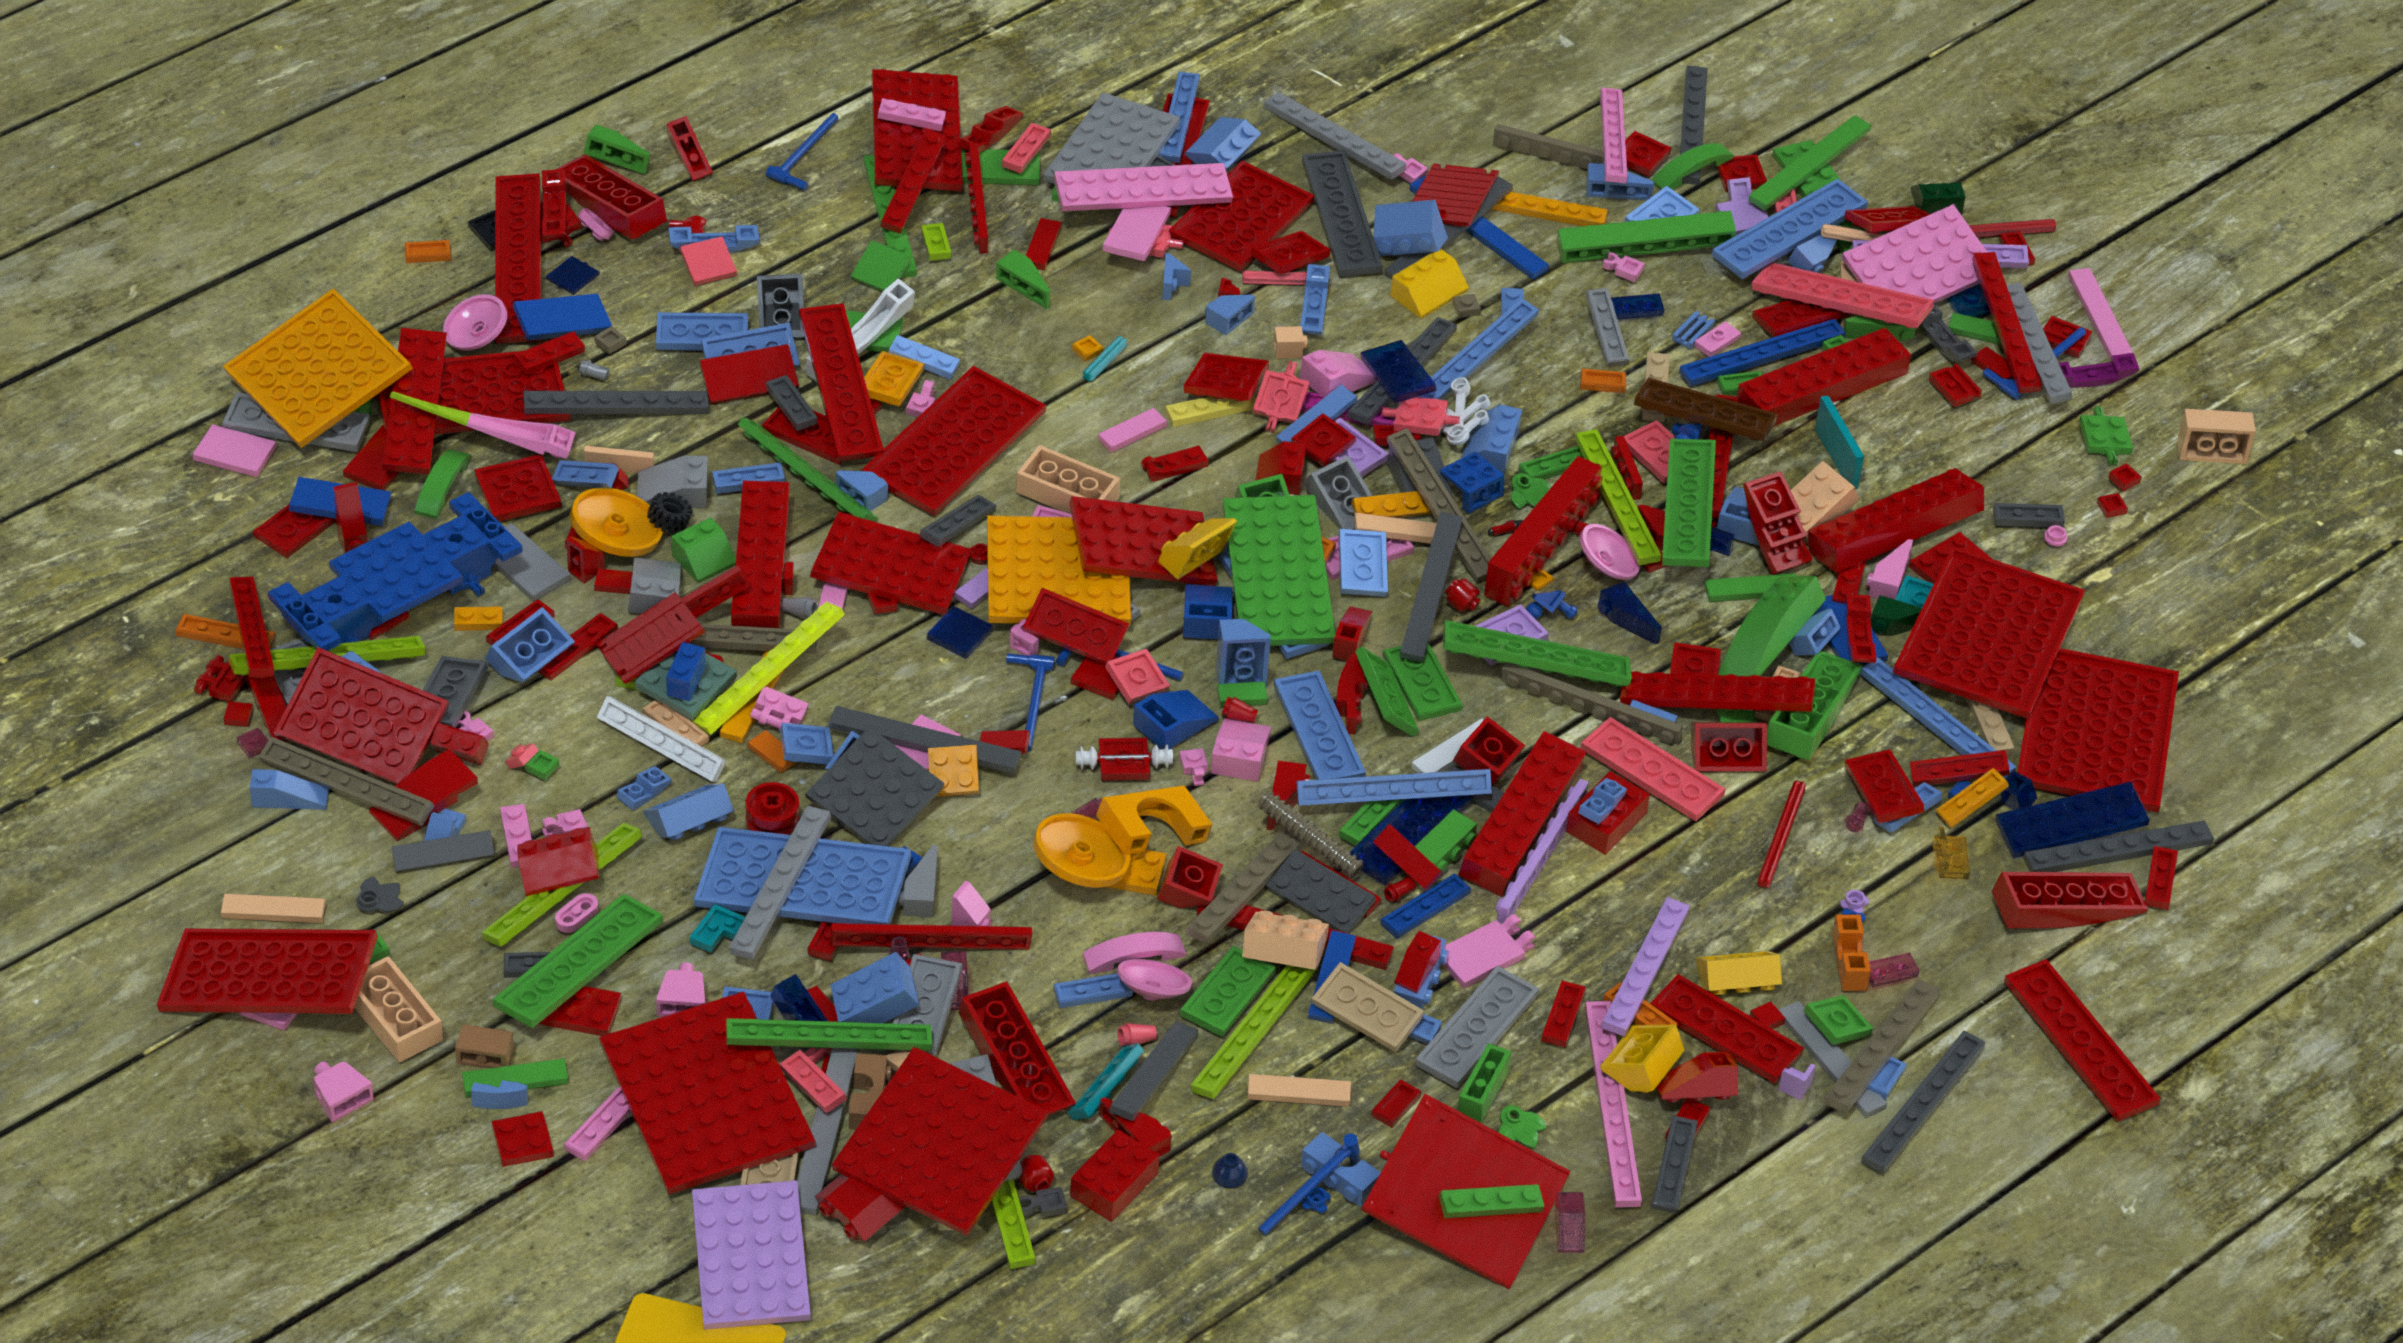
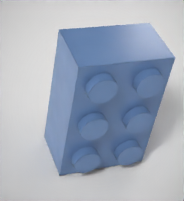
M897 952L830 984L838 1022L885 1023L919 1006L911 968Z

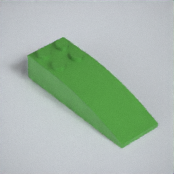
M1800 575L1798 577L1780 576L1775 579L1773 585L1763 593L1762 597L1744 619L1725 655L1718 675L1760 676L1826 600L1817 577Z
M1819 651L1801 675L1815 678L1812 712L1776 711L1769 721L1767 745L1776 750L1793 754L1798 758L1810 760L1841 711L1863 665Z

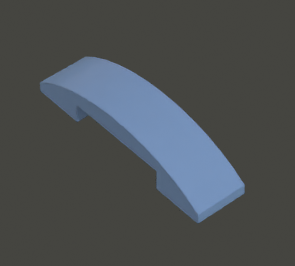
M757 225L735 226V232L692 233L691 227H670L668 229L670 245L677 249H680V246L721 236H723L729 253L744 250L759 243Z
M1308 264L1300 323L1303 333L1322 335L1330 266Z

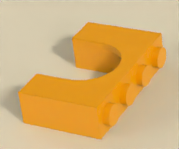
M1184 785L1103 797L1096 817L1124 855L1145 852L1152 833L1139 816H1153L1165 821L1174 829L1184 845L1206 842L1213 825Z

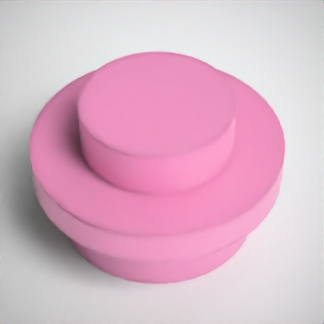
M2053 525L2044 534V539L2049 545L2062 546L2067 542L2066 530L2061 526Z

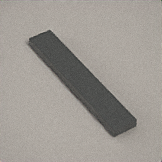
M1175 1021L1113 1101L1110 1112L1133 1121L1196 1039L1198 1029Z

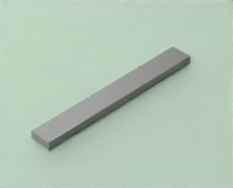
M832 1048L826 1075L845 1093L847 1098L854 1074L856 1054L859 1053L860 1049ZM846 1101L827 1114L817 1105L811 1127L816 1147L805 1150L797 1180L801 1213L817 1215L819 1203L815 1196L824 1188Z

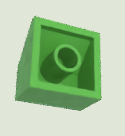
M1282 474L1238 485L1235 494L1236 498L1290 496Z
M711 517L671 536L672 557L678 563H681V566L697 583L707 580L736 564V557L724 531Z

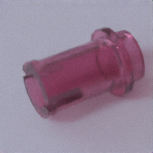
M1857 802L1852 813L1846 817L1845 823L1848 830L1857 832L1863 828L1864 819L1870 811L1866 803Z

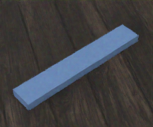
M1178 72L1169 113L1179 116L1180 124L1158 154L1170 162L1180 163L1200 74Z

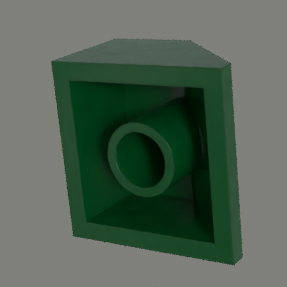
M1930 183L1911 186L1910 190L1917 208L1933 214L1954 204L1962 215L1966 197L1961 183Z

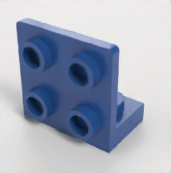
M1473 452L1440 469V474L1463 492L1462 510L1467 514L1504 496V474L1477 452Z

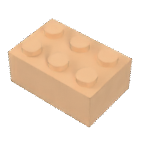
M2185 409L2177 439L2179 460L2247 464L2256 432L2253 413Z
M1824 461L1816 466L1791 490L1801 510L1797 516L1807 534L1803 539L1806 544H1808V530L1843 516L1859 501L1855 487Z
M1270 911L1255 912L1245 928L1242 957L1316 970L1326 952L1329 924L1322 923L1318 919H1298L1294 915H1273Z

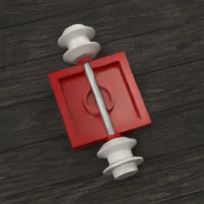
M1147 737L1099 738V753L1096 752L1093 746L1090 747L1089 751H1084L1082 746H1080V751H1075V763L1080 765L1081 770L1084 765H1089L1091 770H1093L1098 760V763H1100L1101 781L1150 780L1149 762L1151 760L1155 769L1158 768L1159 764H1164L1166 769H1168L1169 764H1173V749H1168V744H1166L1164 749H1159L1155 745L1152 751L1148 752Z

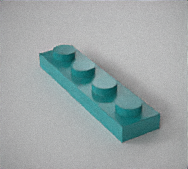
M1139 1043L1124 1046L1119 1050L1078 1099L1076 1105L1068 1111L1073 1120L1089 1119L1096 1114L1097 1107L1100 1105V1099L1104 1097L1109 1098L1111 1096L1110 1091L1125 1079V1073L1138 1063L1139 1056L1144 1052Z

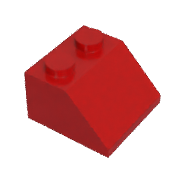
M1283 441L1260 454L1255 481L1282 474L1289 494L1300 495L1307 444Z
M1177 846L1168 862L1157 899L1177 908L1209 905L1212 901L1223 864Z

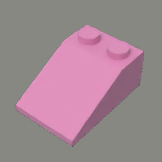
M1318 350L1302 357L1300 379L1310 381V387L1323 398L1341 384L1353 392L1375 383L1380 378L1377 373L1350 353Z
M1224 718L1212 753L1211 774L1258 782L1271 733V726Z

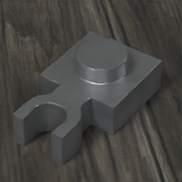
M1062 1187L1037 1190L1036 1197H1019L1020 1205L1028 1206L1022 1207L1024 1217L1040 1211L1041 1217L1067 1213V1204Z

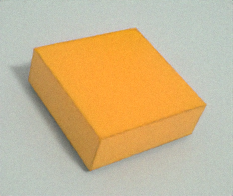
M1091 335L1072 344V350L1085 362L1099 356L1104 350V347Z

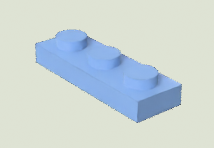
M899 335L896 336L888 352L924 363V370L950 380L960 361L958 358Z

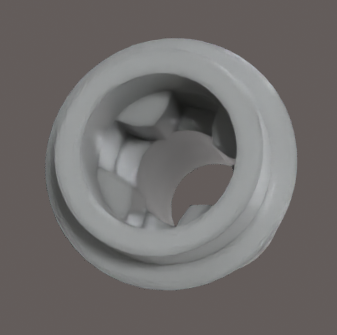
M812 597L783 598L781 602L782 612H787L805 620L818 609L817 600L812 599Z

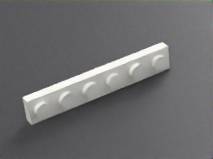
M606 696L598 713V719L712 782H717L727 761L611 696Z

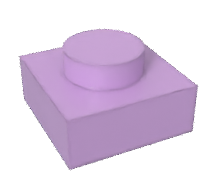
M1750 177L1727 180L1729 201L1749 198V195L1752 193Z

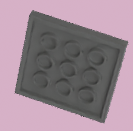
M869 726L807 791L806 798L820 809L830 811L831 817L864 843L889 847L944 788V782Z

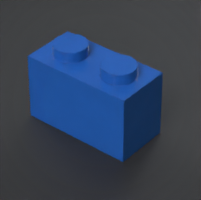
M685 642L681 643L666 676L667 696L687 701L691 700L706 667L705 647Z

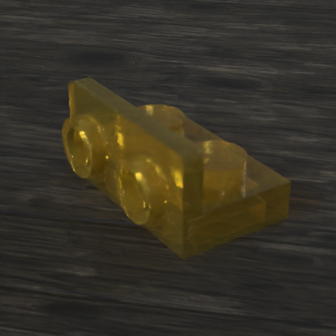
M1939 827L1937 835H1933L1932 848L1937 851L1934 857V867L1939 870V878L1969 879L1970 869L1966 837L1945 836L1944 827Z

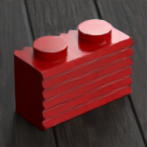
M440 723L436 725L430 741L438 754L450 749L460 760H468L470 763L473 762L478 765L483 763L489 746L488 741L482 735Z

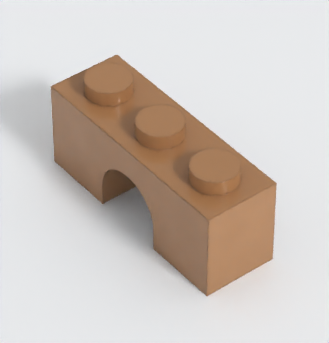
M856 1054L854 1089L868 1092L851 1093L849 1129H857L885 1089L886 1081L891 1080L892 1066H887V1055Z

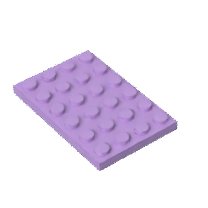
M797 1180L692 1189L704 1330L811 1320Z

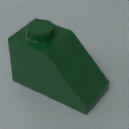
M1879 595L1871 614V627L1873 631L1888 636L1911 631L1922 608Z

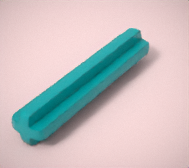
M1117 336L1083 371V379L1088 382L1093 381L1127 346L1126 338Z

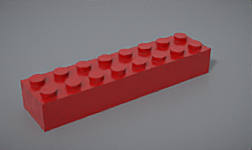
M1885 327L1740 383L1737 391L1738 403L1777 413V420L1774 424L1776 426L1817 410L1820 397L1828 395L1831 401L1835 403L1908 374L1911 353Z
M1580 456L1575 458L1488 562L1484 596L1507 607L1514 600L1520 598L1525 586H1530L1537 572L1540 573L1544 568L1545 562L1553 558L1559 545H1564L1570 532L1573 533L1578 522L1587 517L1592 506L1597 505L1601 495L1598 493L1599 487L1603 481L1601 476L1602 466Z
M1950 469L1945 473L1931 477L1926 481L1912 485L1907 489L1893 493L1881 500H1876L1867 506L1858 508L1855 511L1808 530L1809 553L1838 573L1852 567L1855 563L1864 562L1897 548L1908 539H1918L1983 511L1984 486L1958 469Z
M743 480L735 566H740L752 586L732 597L731 626L780 628L790 505V482Z
M1543 731L1465 854L1458 875L1502 897L1580 772L1587 751Z

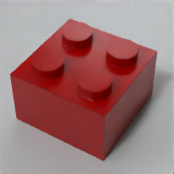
M1487 716L1460 746L1453 761L1465 770L1490 769L1491 786L1494 787L1516 762L1525 744Z

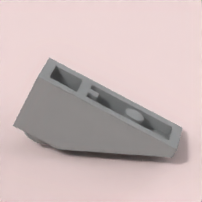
M938 845L931 846L905 880L904 891H900L899 905L903 906V916L933 917Z

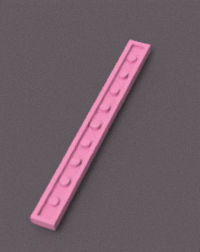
M1611 1001L1585 1002V1014L1615 1207H1641L1642 1199L1624 1086L1603 1072L1600 1067L1617 1045L1616 1033L1601 1028L1603 1019L1611 1006Z

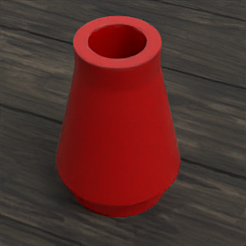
M1227 696L1221 715L1227 716L1226 719L1254 723L1258 710L1235 696L1233 698Z

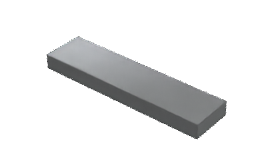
M1608 288L1587 290L1586 299L1606 367L1628 365L1629 357Z

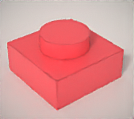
M534 743L524 746L519 744L510 751L511 756L505 763L510 769L524 766L539 750Z

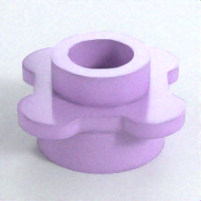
M1850 890L1846 893L1845 900L1840 902V906L1843 909L1863 913V908L1869 904V899L1859 890Z

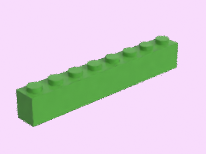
M1717 211L1713 213H1697L1694 215L1652 218L1639 221L1632 220L1629 222L1574 228L1567 227L1558 229L1557 245L1561 263L1607 259L1609 252L1617 254L1618 257L1717 247L1735 237L1736 228L1731 211Z

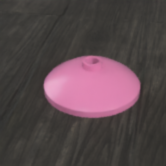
M488 294L476 295L462 301L452 309L444 322L443 332H447V343L451 347L462 351L475 350L488 345L504 328L507 320V309L498 297Z
M1589 524L1581 531V548L1595 569L1618 580H1630L1637 575L1640 565L1637 564L1626 540L1620 534L1600 524Z
M1146 959L1126 960L1119 964L1117 970L1119 978L1126 986L1150 1001L1181 996L1187 993L1192 985V979L1184 971L1158 961Z

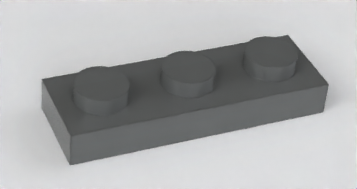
M787 375L766 382V389L796 431L817 424V416Z
M1994 503L1993 506L1995 526L2051 527L2058 525L2064 528L2065 517L2062 505Z

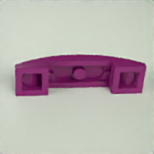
M2134 353L2112 355L2111 362L2070 367L2069 362L2059 363L2069 387L2075 388L2110 384L2139 371V365Z

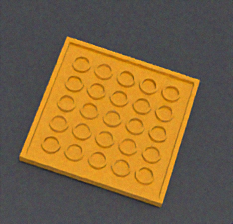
M334 288L223 365L225 372L300 448L307 445L413 369L410 362Z
M987 515L988 623L1019 624L1023 619H1027L1043 587L1127 622L1131 626L1129 576L1082 570L1072 517Z

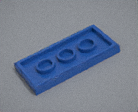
M598 293L516 301L513 303V310L527 340L556 338L573 331L576 335L601 333L612 326Z
M298 477L289 504V511L336 519L333 487L344 484ZM358 486L364 522L366 524L383 526L391 499V491Z
M1833 595L1825 596L1826 600L1812 616L1826 609H1832L1841 628L1828 641V644L1835 656L1851 661L1846 632V604L1833 602ZM1871 627L1876 658L1885 662L1888 659V654ZM1855 662L1863 666L1869 664L1868 662Z

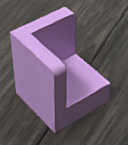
M1810 1064L1805 1073L1792 1067L1790 1069L1784 1068L1778 1090L1802 1100L1812 1085L1816 1065Z

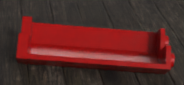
M842 1174L815 1196L819 1203L818 1208L824 1216L840 1219L844 1225L843 1231L850 1239L864 1242L906 1207Z

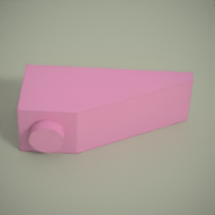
M1908 539L1876 564L1874 574L1869 573L1866 586L1870 587V597L1878 599L1879 595L1891 599L1896 598L1909 561L1913 540Z

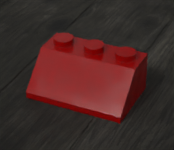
M1691 722V751L1694 769L1696 771H1767V723Z
M590 827L576 828L570 832L552 834L546 838L528 840L522 844H517L518 862L526 896L599 879L598 850Z

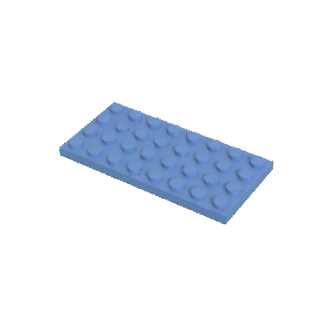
M718 827L694 897V905L696 907L712 908L716 904L730 911L748 913L791 835ZM819 839L777 916L830 923L890 924L911 859V849Z

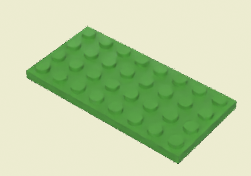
M1315 495L1223 498L1224 518H1235L1237 520L1227 542L1237 619H1245L1270 634V646L1333 644L1335 628Z

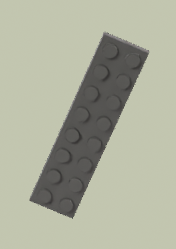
M1345 150L1302 154L1304 170L1312 194L1315 195L1314 201L1339 277L1381 273L1383 265Z

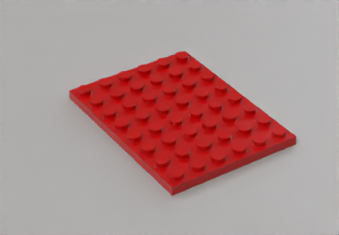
M1952 546L1895 663L1893 673L2028 719L2083 600L2085 590Z
M2060 648L2033 710L2025 721L2015 784L2159 813L2179 671Z
M744 991L599 1037L603 1052L668 1195L743 1171L746 1168H753L760 1164L816 1147L814 1136L771 1047L726 1045L727 1018L757 1019Z

